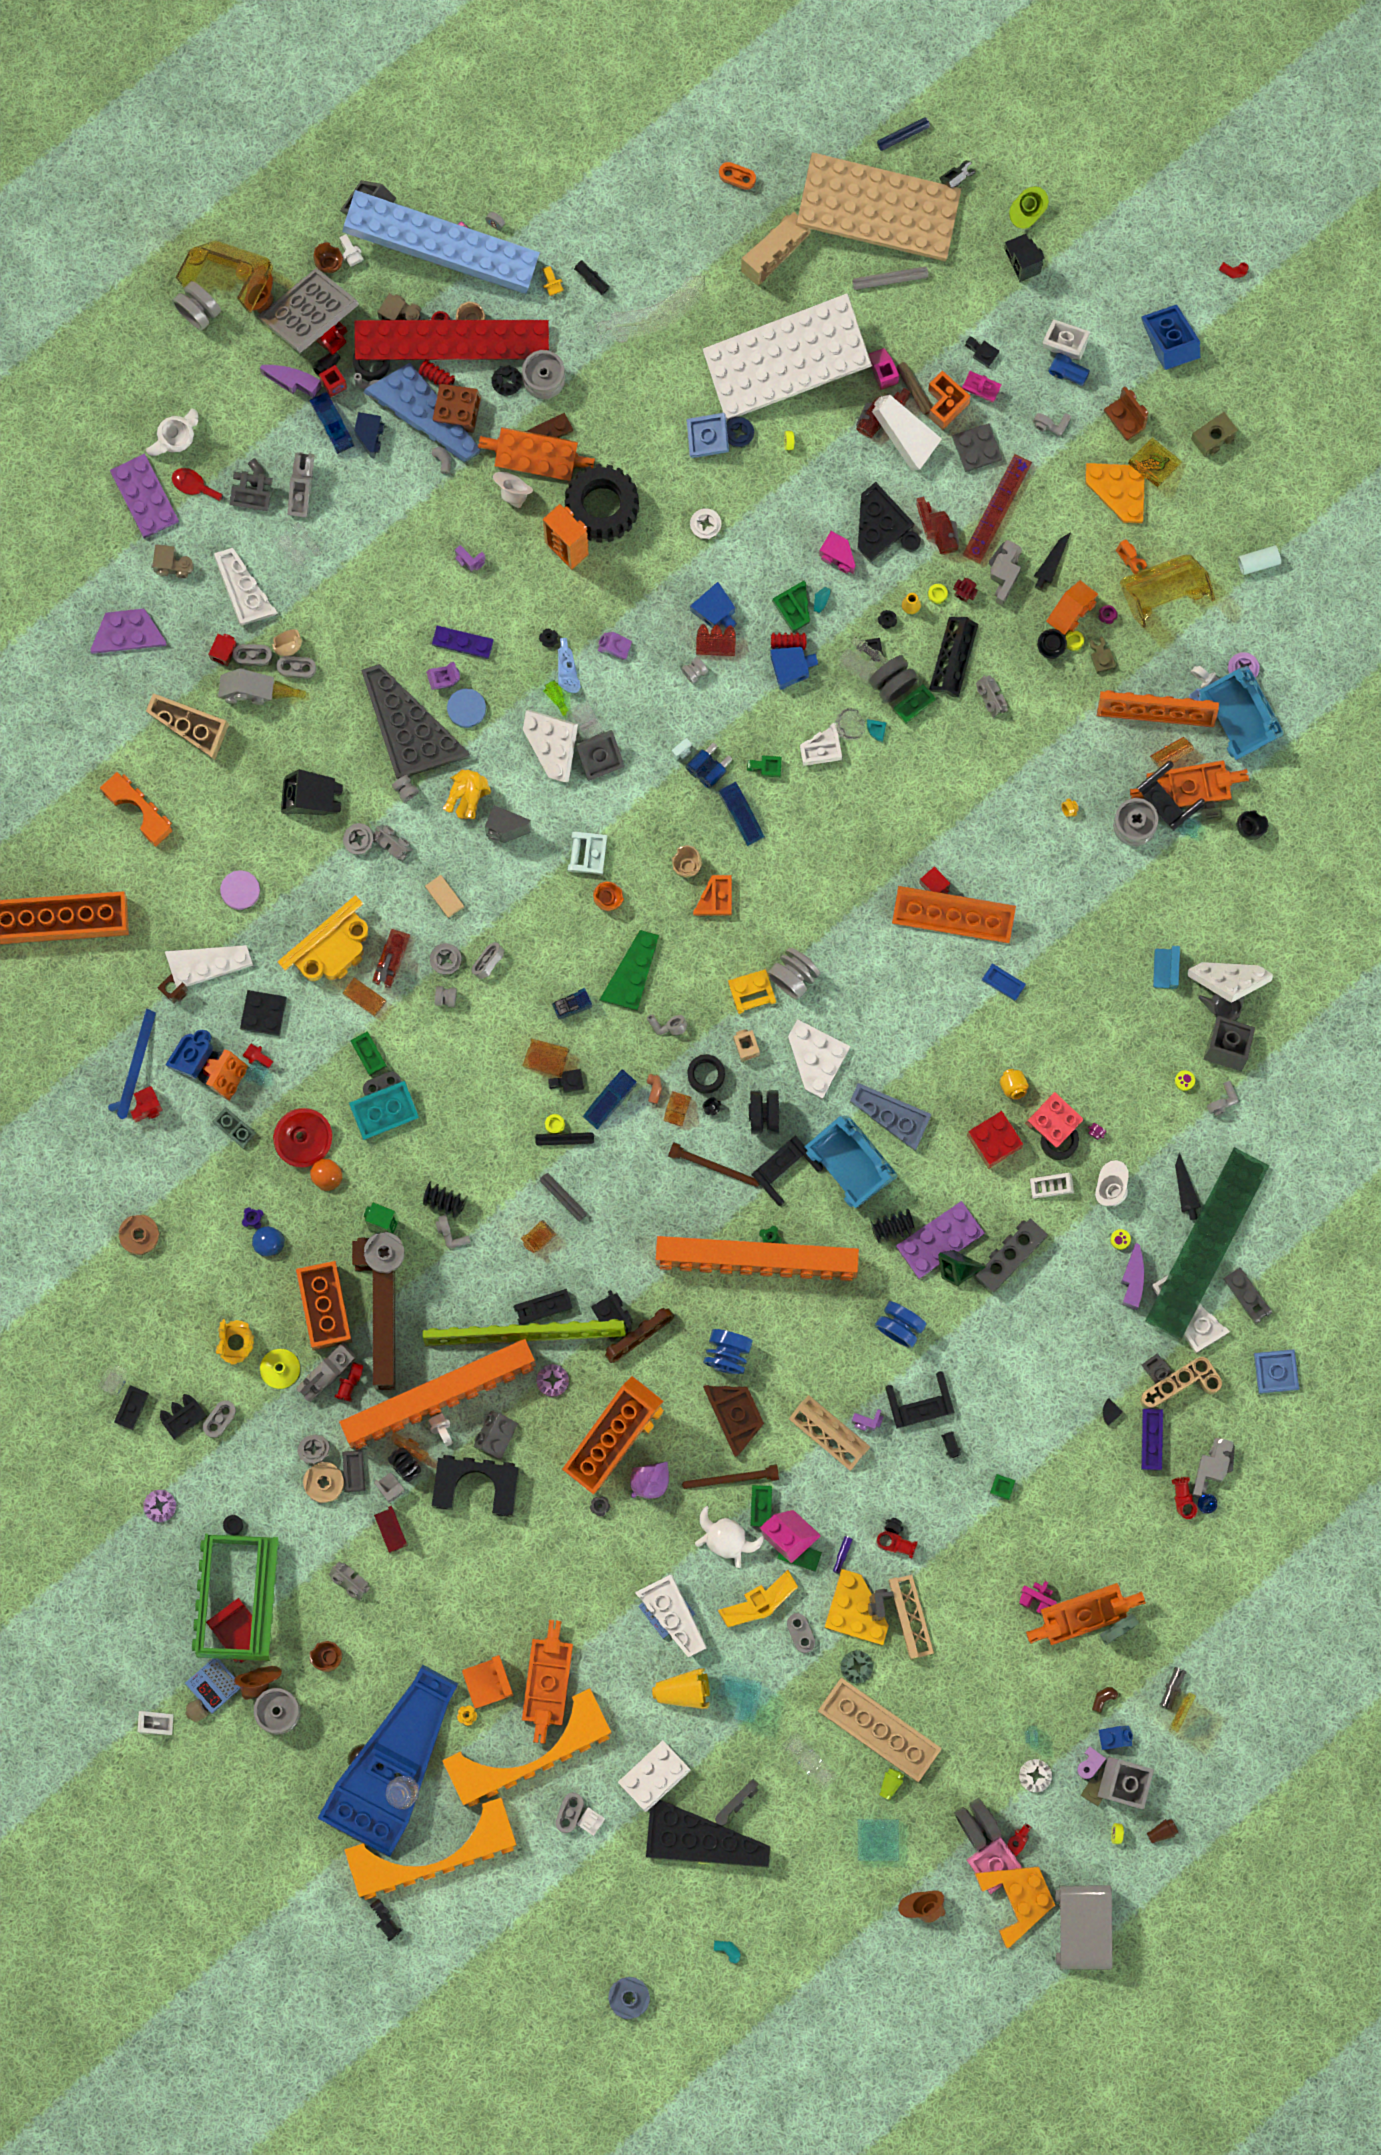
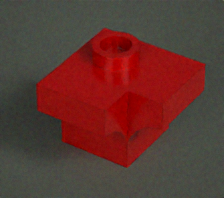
M338 321L336 325L332 326L315 341L333 355L347 343L343 337L348 332L347 328Z
M152 1086L134 1093L136 1107L130 1113L135 1123L147 1117L149 1119L156 1118L160 1115L159 1112L163 1111Z

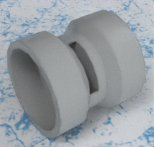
M697 656L692 660L691 664L681 668L683 674L692 684L698 680L700 675L704 676L708 673L707 667Z
M408 775L400 777L392 784V788L400 794V799L403 802L409 801L419 792L417 787L411 784V779Z
M437 986L435 1006H442L444 1004L455 1008L457 988L445 989L443 986Z

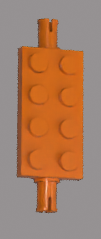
M501 427L498 439L480 436L478 448L495 451L496 459L494 466L567 481H570L572 478L573 468L591 466V469H593L595 458L579 456L576 453L578 445L576 441Z
M1224 760L1170 769L1157 781L1181 809L1191 807L1200 798L1204 799L1206 804L1231 800L1230 786L1233 783L1248 782L1249 776L1247 775V769L1234 772L1227 771ZM1147 773V774H1146V779H1147L1149 776H1151L1153 773ZM1137 788L1130 789L1131 799H1146Z
M1118 1583L1041 1609L1044 1624L1042 1627L1026 1631L1028 1641L1032 1644L1047 1638L1050 1644L1054 1645L1117 1623L1127 1617L1126 1612L1129 1609L1146 1604L1142 1591L1124 1597L1121 1595Z
M554 1620L548 1621V1633L545 1640L532 1639L522 1721L534 1722L533 1743H538L539 1735H541L540 1744H546L547 1727L550 1724L563 1726L573 1644L564 1643L559 1640L562 1621L557 1620L555 1629H553Z

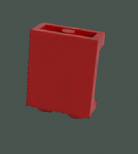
M237 1598L206 1621V1623L225 1649L250 1650L252 1614L241 1599ZM233 1659L234 1662H236V1663H237L238 1661H240L241 1663H243L244 1661H246V1660Z

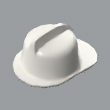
M496 472L493 475V480L501 487L502 499L516 508H520L526 501L528 494L533 492V488L511 473Z
M1117 1160L1110 1161L1101 1169L1095 1193L1096 1199L1101 1205L1117 1206L1126 1199L1129 1171L1123 1162Z

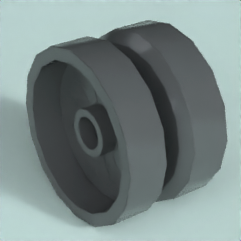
M903 655L889 660L869 679V684L874 690L881 689L879 696L885 704L899 698L919 680V676L914 669H907L908 662Z
M980 1798L970 1802L969 1807L974 1816L964 1807L954 1812L957 1821L976 1851L986 1846L983 1832L991 1841H995L1002 1836L996 1820Z

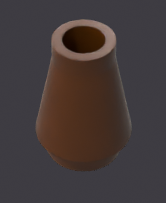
M1172 1818L1163 1820L1155 1828L1147 1832V1835L1153 1844L1174 1838L1179 1831Z

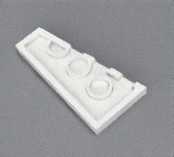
M233 548L214 553L215 561L240 626L277 615L276 609L269 603L267 596L260 590L257 582L251 577L246 566Z
M247 945L165 951L176 988L182 982L188 987L253 966Z
M1167 1275L1151 1286L1195 1354L1230 1332L1212 1314H1209L1197 1300L1193 1299L1170 1275Z
M672 1574L635 1592L688 1657L707 1649Z

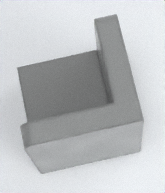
M392 1473L374 1482L388 1503H391L405 1492Z

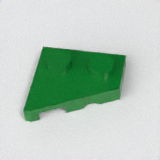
M805 580L772 598V602L792 632L809 624L810 617Z

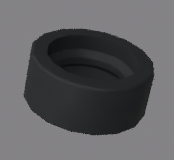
M355 353L353 354L355 372L360 373L362 379L366 381L382 379L390 368V360H383L379 370L367 372L361 367L360 360H355Z
M710 1054L699 1055L689 1064L687 1070L688 1081L697 1092L703 1094L713 1093L723 1085L725 1068L716 1056ZM702 1063L713 1064L718 1071L717 1080L711 1085H702L697 1082L694 1072L698 1065Z
M1074 1129L1070 1134L1071 1145L1063 1152L1051 1149L1048 1140L1041 1135L1040 1143L1042 1150L1048 1157L1055 1160H1064L1071 1157L1077 1150L1079 1143L1077 1130Z

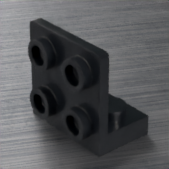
M610 1290L608 1291V1297L591 1306L598 1321L605 1322L618 1319L624 1321L626 1333L632 1330L631 1324H633V1319L627 1310L623 1311L621 1308L623 1302L618 1293L613 1294ZM608 1337V1338H609V1340L612 1342V1341H614L615 1339H617V1338H619V1337Z

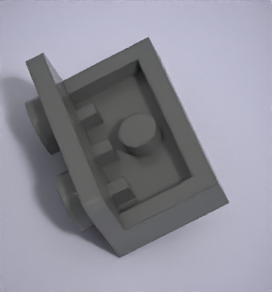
M490 1411L484 1419L481 1432L475 1438L474 1448L501 1460L518 1423L498 1412Z

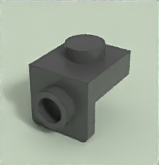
M1158 1353L1141 1365L1155 1384L1172 1373Z
M887 1589L875 1590V1593L869 1597L868 1611L873 1621H880L885 1617L883 1600L892 1598L894 1596L893 1591L887 1592Z

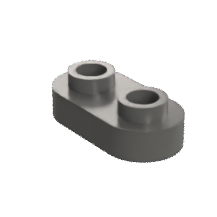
M387 1072L366 1081L363 1085V1093L365 1096L373 1093L369 1091L371 1086H375L376 1091L391 1086L387 1083L390 1078L395 1080L394 1084L401 1082V1078L395 1072Z

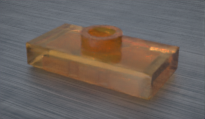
M1182 737L1150 757L1160 768L1167 761H1178L1181 757L1194 751V748L1185 737Z
M355 977L343 992L344 996L374 1017L387 1002Z
M394 1432L391 1437V1442L394 1445L406 1449L413 1457L426 1463L429 1454L420 1449L416 1441L411 1438L406 1440Z

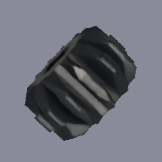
M402 1447L392 1452L388 1457L391 1467L405 1482L414 1480L421 1473V1467L416 1460Z

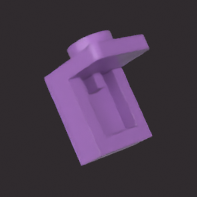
M461 545L455 549V560L460 566L463 567L465 565L472 572L474 569L478 570L484 565V560L486 559L483 552L473 559Z
M615 632L604 633L599 640L600 646L598 651L601 653L608 652L624 660L627 658L632 641Z
M450 662L445 667L429 669L426 672L432 690L452 687L460 680V673L458 668H456L455 662Z
M877 1409L874 1420L854 1413L851 1423L855 1424L854 1427L856 1429L866 1431L867 1428L874 1431L876 1427L880 1428L884 1416L880 1415V1409Z

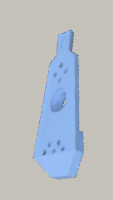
M560 638L561 647L558 649V685L567 692L577 693L581 685L577 677L572 650L568 648L567 638Z

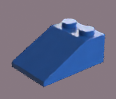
M1177 304L1141 316L1155 354L1164 370L1201 358L1200 340Z

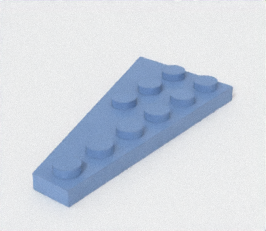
M411 363L401 367L364 390L366 395L373 396L383 407L386 405L399 418L418 431L422 430L428 434L429 438L434 442L438 441L444 445L447 451L463 462L480 453L481 449L478 448V445L461 425L433 421L437 395Z

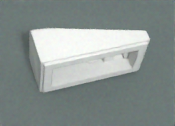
M1071 1173L1030 1179L1033 1199L1074 1194ZM1062 1179L1066 1180L1067 1189H1063ZM1054 1180H1057L1058 1190L1056 1191L1054 1187ZM1045 1181H1049L1050 1192H1047ZM1037 1182H1041L1042 1193L1038 1192Z

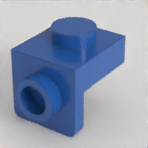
M1117 1726L1099 1730L1102 1750L1132 1746L1133 1734L1129 1726Z

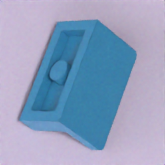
M1172 946L1171 949H1155L1154 988H1178L1180 946Z

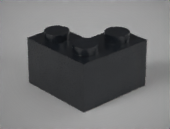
M1027 234L1005 242L1004 250L1019 282L1041 273L1043 259H1045L1041 248H1037L1036 244L1031 238H1028Z

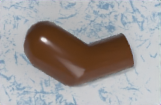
M1106 1687L1097 1692L1092 1711L1102 1713L1104 1702L1110 1699L1115 1700L1118 1697V1691L1113 1687Z

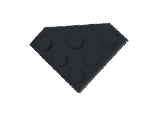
M877 482L861 493L857 549L871 563L914 527L912 520Z

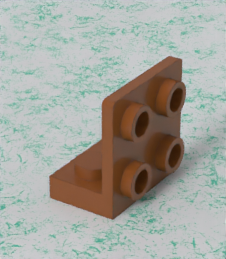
M440 384L433 421L462 425L466 432L474 433L481 401L478 389Z
M1125 386L1121 390L1120 398L1104 408V413L1127 441L1145 429L1148 411L1136 401L1135 393L1131 389L1128 390Z

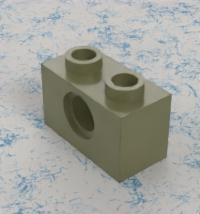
M1223 412L1193 432L1191 440L1204 457L1209 454L1212 456L1220 450V446L1225 443L1229 445L1236 439L1235 436L1238 429L1226 413ZM1217 433L1220 435V438L1214 439L1211 437V434Z

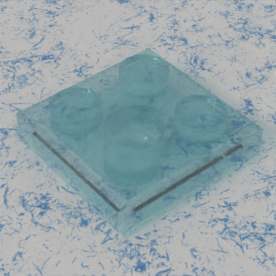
M858 1819V1861H899V1819Z

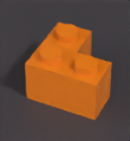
M943 370L929 383L928 392L938 400L930 409L929 418L944 430L970 404L971 396Z
M1079 580L1064 593L1046 622L1064 635L1069 631L1074 632L1080 624L1078 619L1080 617L1083 618L1096 605L1095 599L1098 593Z

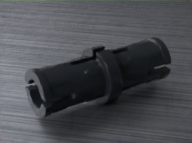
M583 260L577 263L574 270L586 280L585 282L588 285L594 287L601 296L604 295L610 286L598 276V272L589 268Z

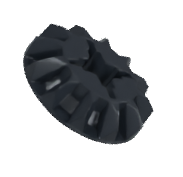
M510 365L500 366L499 369L494 370V374L491 377L492 386L501 395H513L522 386V375L517 368ZM511 375L510 381L512 383L506 382L503 384L502 376L507 378Z

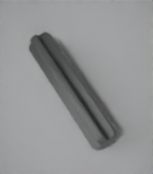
M549 1173L541 1177L540 1182L577 1221L580 1222L586 1217L587 1213Z

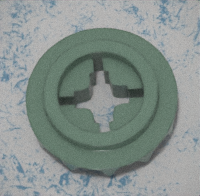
M860 1650L851 1651L841 1661V1672L848 1681L862 1683L871 1676L873 1661L865 1652ZM854 1658L858 1664H866L860 1668L861 1675L856 1670H849L854 1665Z

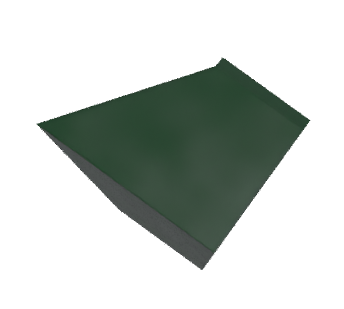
M955 1250L944 1251L938 1254L942 1279L958 1287L961 1283L987 1267Z

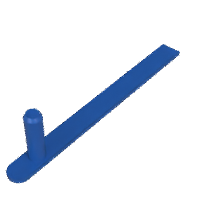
M146 1009L121 1100L108 1106L111 1112L118 1110L117 1116L120 1119H125L128 1115L156 1012Z

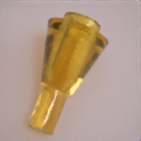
M277 680L274 681L272 699L290 698L292 696L305 698V690L293 689V687Z

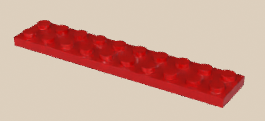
M354 320L355 360H526L533 352L539 350L549 351V320Z

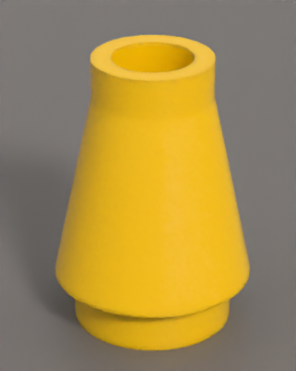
M909 593L902 601V609L907 614H915L921 608V602L915 593Z

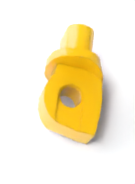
M551 267L542 268L548 283L543 288L547 289L549 296L564 291L561 285L562 279H555Z

